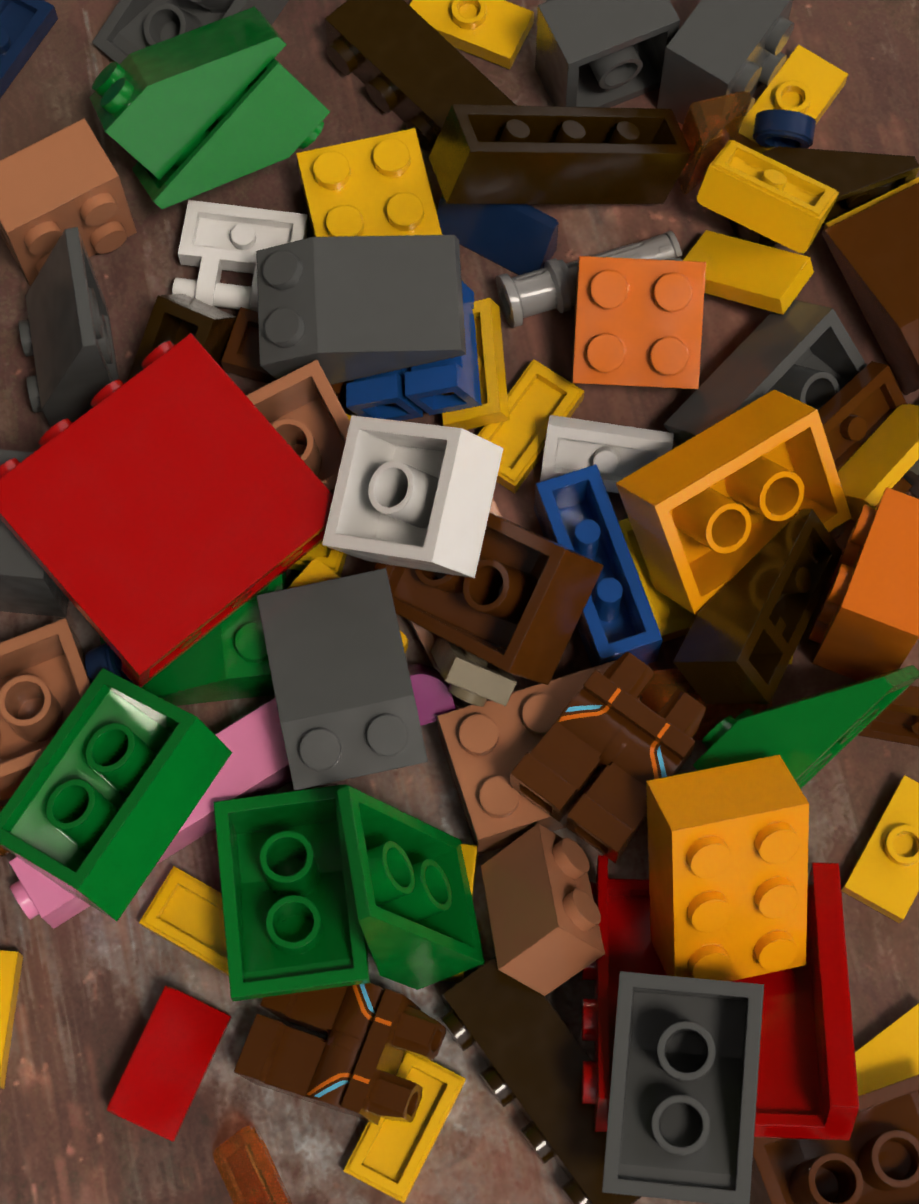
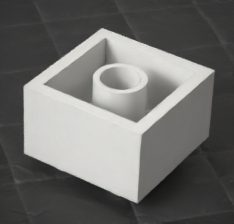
M351 415L322 545L365 561L475 578L504 448L463 428Z

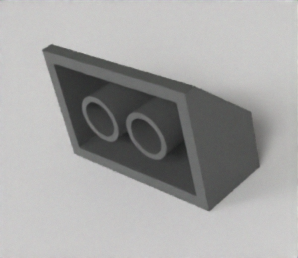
M794 300L784 315L771 312L663 425L669 433H674L673 440L679 446L774 389L819 410L861 372L867 364L833 308Z

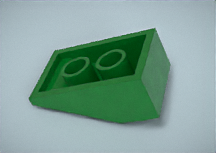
M254 6L132 52L121 64L116 61L110 63L95 79L92 85V89L95 92L89 98L104 131L160 180L287 44L266 17Z
M274 58L160 180L139 161L132 170L152 201L161 209H165L287 159L297 148L304 149L308 147L320 135L324 127L323 120L330 111Z
M286 571L141 688L175 706L275 695L257 595L287 589ZM100 636V644L102 645L106 642Z
M909 665L778 704L757 713L748 708L735 719L732 715H729L702 739L701 742L708 750L693 766L699 771L780 754L798 786L802 789L919 678V670L914 665Z
M347 784L214 802L230 994L233 1002L370 983L367 942L358 922L337 790L346 787Z
M349 785L337 790L358 922L380 976L419 990L484 964L473 899L461 848L462 841Z

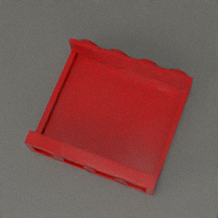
M192 333L176 345L171 341H166L156 347L143 360L141 364L142 371L126 383L117 379L102 388L90 403L92 409L73 423L69 418H66L53 425L40 438L38 442L40 448L22 462H19L17 458H13L0 466L1 521L122 660L121 670L133 684L139 687L144 686L321 543L324 538L333 494Z
M598 855L595 882L590 881L594 902L601 915L599 927L605 955L582 970V980H595V999H583L582 1041H595V1061H583L582 1104H595V1131L607 1132L620 971L666 976L667 974L651 942L649 880L609 879L608 858L604 855ZM812 862L807 888L806 965L732 981L764 984L754 1137L850 1140L859 1111L839 863Z

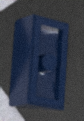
M442 193L437 209L442 235H455L459 239L460 245L517 275L544 268L545 261L550 260L556 252L559 222L544 212L528 204H446Z

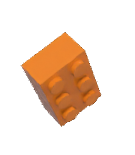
M886 487L876 508L863 505L856 525L853 527L846 546L842 550L843 553L830 581L832 585L824 604L821 605L809 636V640L820 644L812 664L857 681L899 669L919 639V499Z

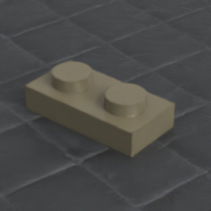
M437 635L430 652L441 672L440 675L444 678L445 682L450 683L448 691L457 698L476 706L484 707L487 699L506 706L517 683L513 675Z

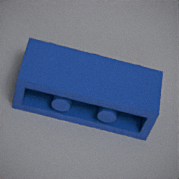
M597 464L536 483L534 511L543 536L604 565L577 623V628L591 666L595 667L618 660L626 652H630L645 664L656 662L663 638Z

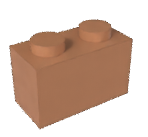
M539 823L481 865L498 970L546 996L605 955L599 927L601 915L593 899L588 876L590 864L585 852L574 840L570 838L563 839Z

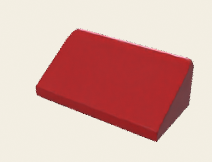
M166 985L108 1104L107 1111L174 1142L232 1017Z

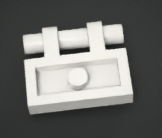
M188 200L178 257L181 265L200 268L197 280L176 277L173 283L172 294H185L215 308L240 310V307L258 312L256 251L306 239L309 229L308 215ZM222 270L254 274L252 286L220 283Z

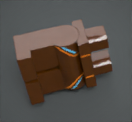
M630 652L624 653L604 674H601L596 669L584 683L583 688L569 702L530 754L528 752L510 773L512 788L560 822L602 767L604 769L567 815L566 828L615 864L647 819L646 781L677 775L692 754L696 742L693 738L706 712V707L679 689L674 692L659 714L640 702L638 699L654 679L655 672Z
M373 983L263 997L260 1006L279 1019L326 1035V1038L324 1040L286 1026L280 1021L256 1014L234 1070L236 1074L256 1085L356 1116L377 1125L380 1117L410 1123L414 1120L422 1098L423 1087L396 1075L405 1052L430 1061L434 1060L439 1053L446 1034V1028L441 1023L423 1013L421 1008L404 994L384 989Z

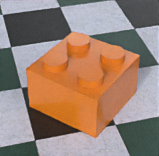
M579 256L571 382L580 384L699 389L706 262Z

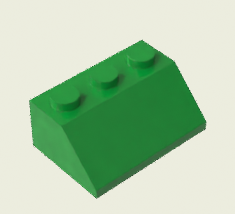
M102 668L0 812V846L72 895L118 921L232 752L197 716Z

